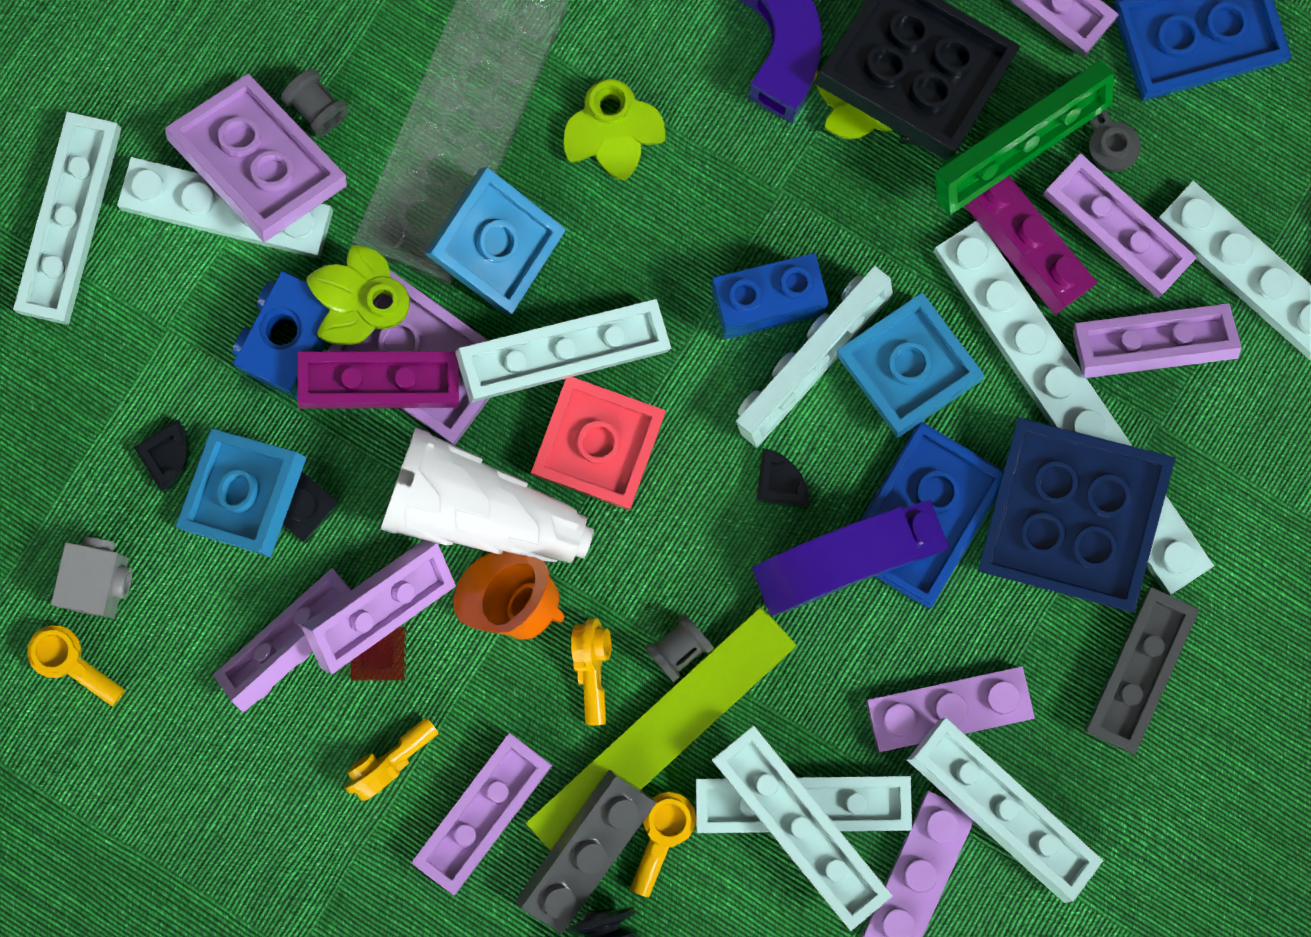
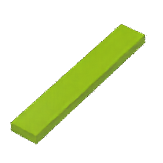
M760 607L526 822L527 826L551 851L609 769L639 789H642L797 645L770 615Z

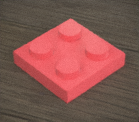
M574 377L566 378L531 475L630 511L666 410Z

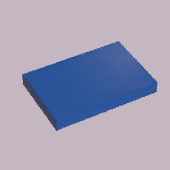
M1117 0L1112 5V9L1119 14L1116 18V23L1141 102L1288 62L1292 57L1274 0Z
M920 422L916 425L860 521L899 507L905 508L931 500L950 549L874 576V578L930 610L995 501L1004 470L925 423Z

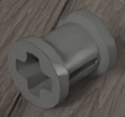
M311 68L290 82L283 91L281 100L286 106H294L311 125L310 132L315 138H321L345 119L349 113V106L344 100L337 101L320 82L321 75L319 72Z
M685 613L677 617L678 624L655 644L649 642L644 646V649L673 683L680 678L679 672L700 653L705 652L709 654L714 649Z

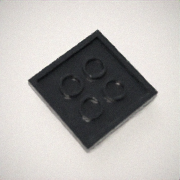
M867 0L819 71L814 84L947 160L957 152L1021 45L943 0Z

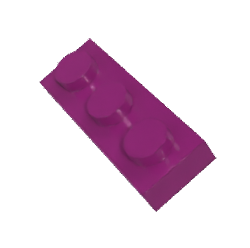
M1010 176L965 205L1055 316L1097 284L1093 276Z
M456 351L298 352V408H459V364L455 354Z

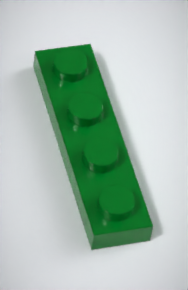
M1100 60L1085 71H1078L1072 74L1064 82L1063 86L1043 99L1032 101L1020 115L1002 127L992 128L984 135L980 142L961 155L956 154L948 158L941 165L940 169L935 171L937 203L949 215H952L1112 106L1114 72Z

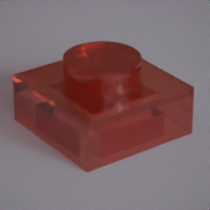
M398 627L351 661V681H406V627Z

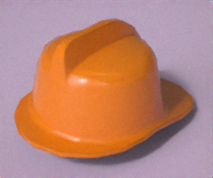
M503 552V554L489 553L480 557L466 569L457 583L453 596L454 612L461 623L473 629L494 634H504L518 640L532 639L542 633L550 622L562 623L565 618L558 608L559 590L555 582L550 578L545 562L536 557Z

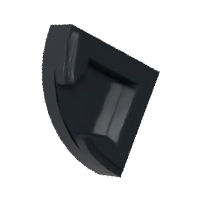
M179 419L134 447L163 493H166L179 481L188 463L189 439L186 429Z
M763 448L756 502L808 509V487L799 470L784 455Z

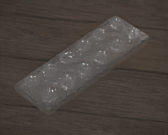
M456 0L354 237L353 245L374 249L388 261L451 285L454 276L427 257L424 252L479 168L488 167L498 174L567 11V0Z

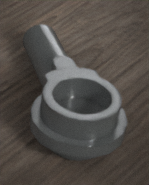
M1106 110L1088 121L1094 131L1089 140L1088 151L1092 161L1099 168L1108 172H1120L1134 165L1140 154L1141 142L1138 134L1131 126L1123 122L1112 121Z

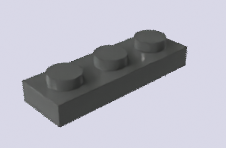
M1153 587L1146 589L1083 730L1084 733L1130 755L1136 754L1200 609Z
M609 769L515 901L519 907L558 932L563 933L653 809L656 801L649 794Z

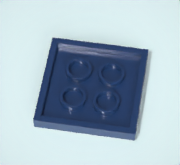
M1018 417L978 571L1134 613L1176 457Z

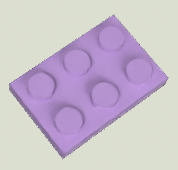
M249 74L243 76L165 127L167 140L263 243L347 186L346 175Z
M390 271L391 278L399 281L406 288L409 295L410 308L404 321L391 329H375L365 341L359 344H332L327 352L457 351L461 347L488 340ZM386 294L378 295L373 301V304L379 309H386L393 303V299ZM459 368V408L401 409L448 443L456 445L490 398L470 403Z

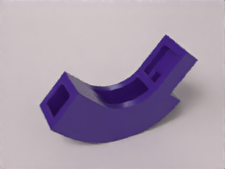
M740 0L759 13L767 24L772 39L771 52L751 82L749 99L793 124L811 93L821 54V27L813 0Z
M927 500L905 508L899 507L825 534L778 554L752 567L770 617L813 603L834 592L879 574L937 555L950 548L931 500Z

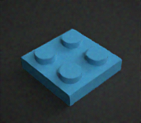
M488 167L479 168L424 254L501 313L512 314L565 233L566 228Z
M923 292L837 350L839 360L897 438L981 382L984 377L983 372Z
M211 428L175 527L191 534L271 558L307 457L295 451Z

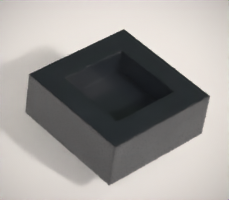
M302 471L283 525L307 544L341 504Z

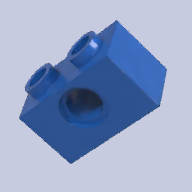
M815 253L714 277L712 281L711 292L724 340L820 317L825 313L828 306V299Z
M281 271L276 282L270 280L263 288L257 301V309L261 311L252 328L245 327L240 332L232 354L237 356L233 364L241 373L297 400L298 352L323 351L327 342L320 339L317 333L330 309L326 308L313 295L306 282ZM285 322L297 325V334L290 343L285 345L273 343L272 334L278 325Z

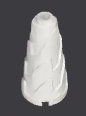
M415 428L385 513L381 530L443 545L457 543L496 554H503V551L517 555L536 557L542 561L572 563L575 556L585 558L594 533L593 528L586 526L587 517L578 514L574 508L564 502L528 487L526 481L482 463L483 459L479 456L432 436L427 431Z

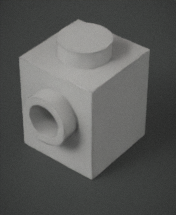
M84 536L82 545L65 542L51 605L70 611L115 619L119 598L125 599L131 587L133 572L132 568L127 567L129 558L114 552L116 543Z

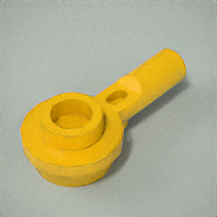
M588 618L585 624H575L571 635V653L574 670L578 671L579 685H583L585 725L589 726L606 724L605 690L601 686V665L603 661L610 659L612 647L609 629H602L601 623L597 618Z
M50 625L40 629L32 636L28 644L27 657L30 665L38 674L47 678H60L69 675L112 707L124 694V688L81 658L82 647L79 638L72 630L63 626Z
M424 718L401 736L398 744L385 755L376 758L373 753H369L362 757L346 772L351 778L344 786L349 794L356 793L362 802L379 793L400 774V770L409 764L407 758L439 734L437 729L428 718Z
M668 791L653 797L656 804L643 821L650 840L630 887V890L638 895L650 897L669 847H674L688 839L695 829V809L689 799L680 793Z

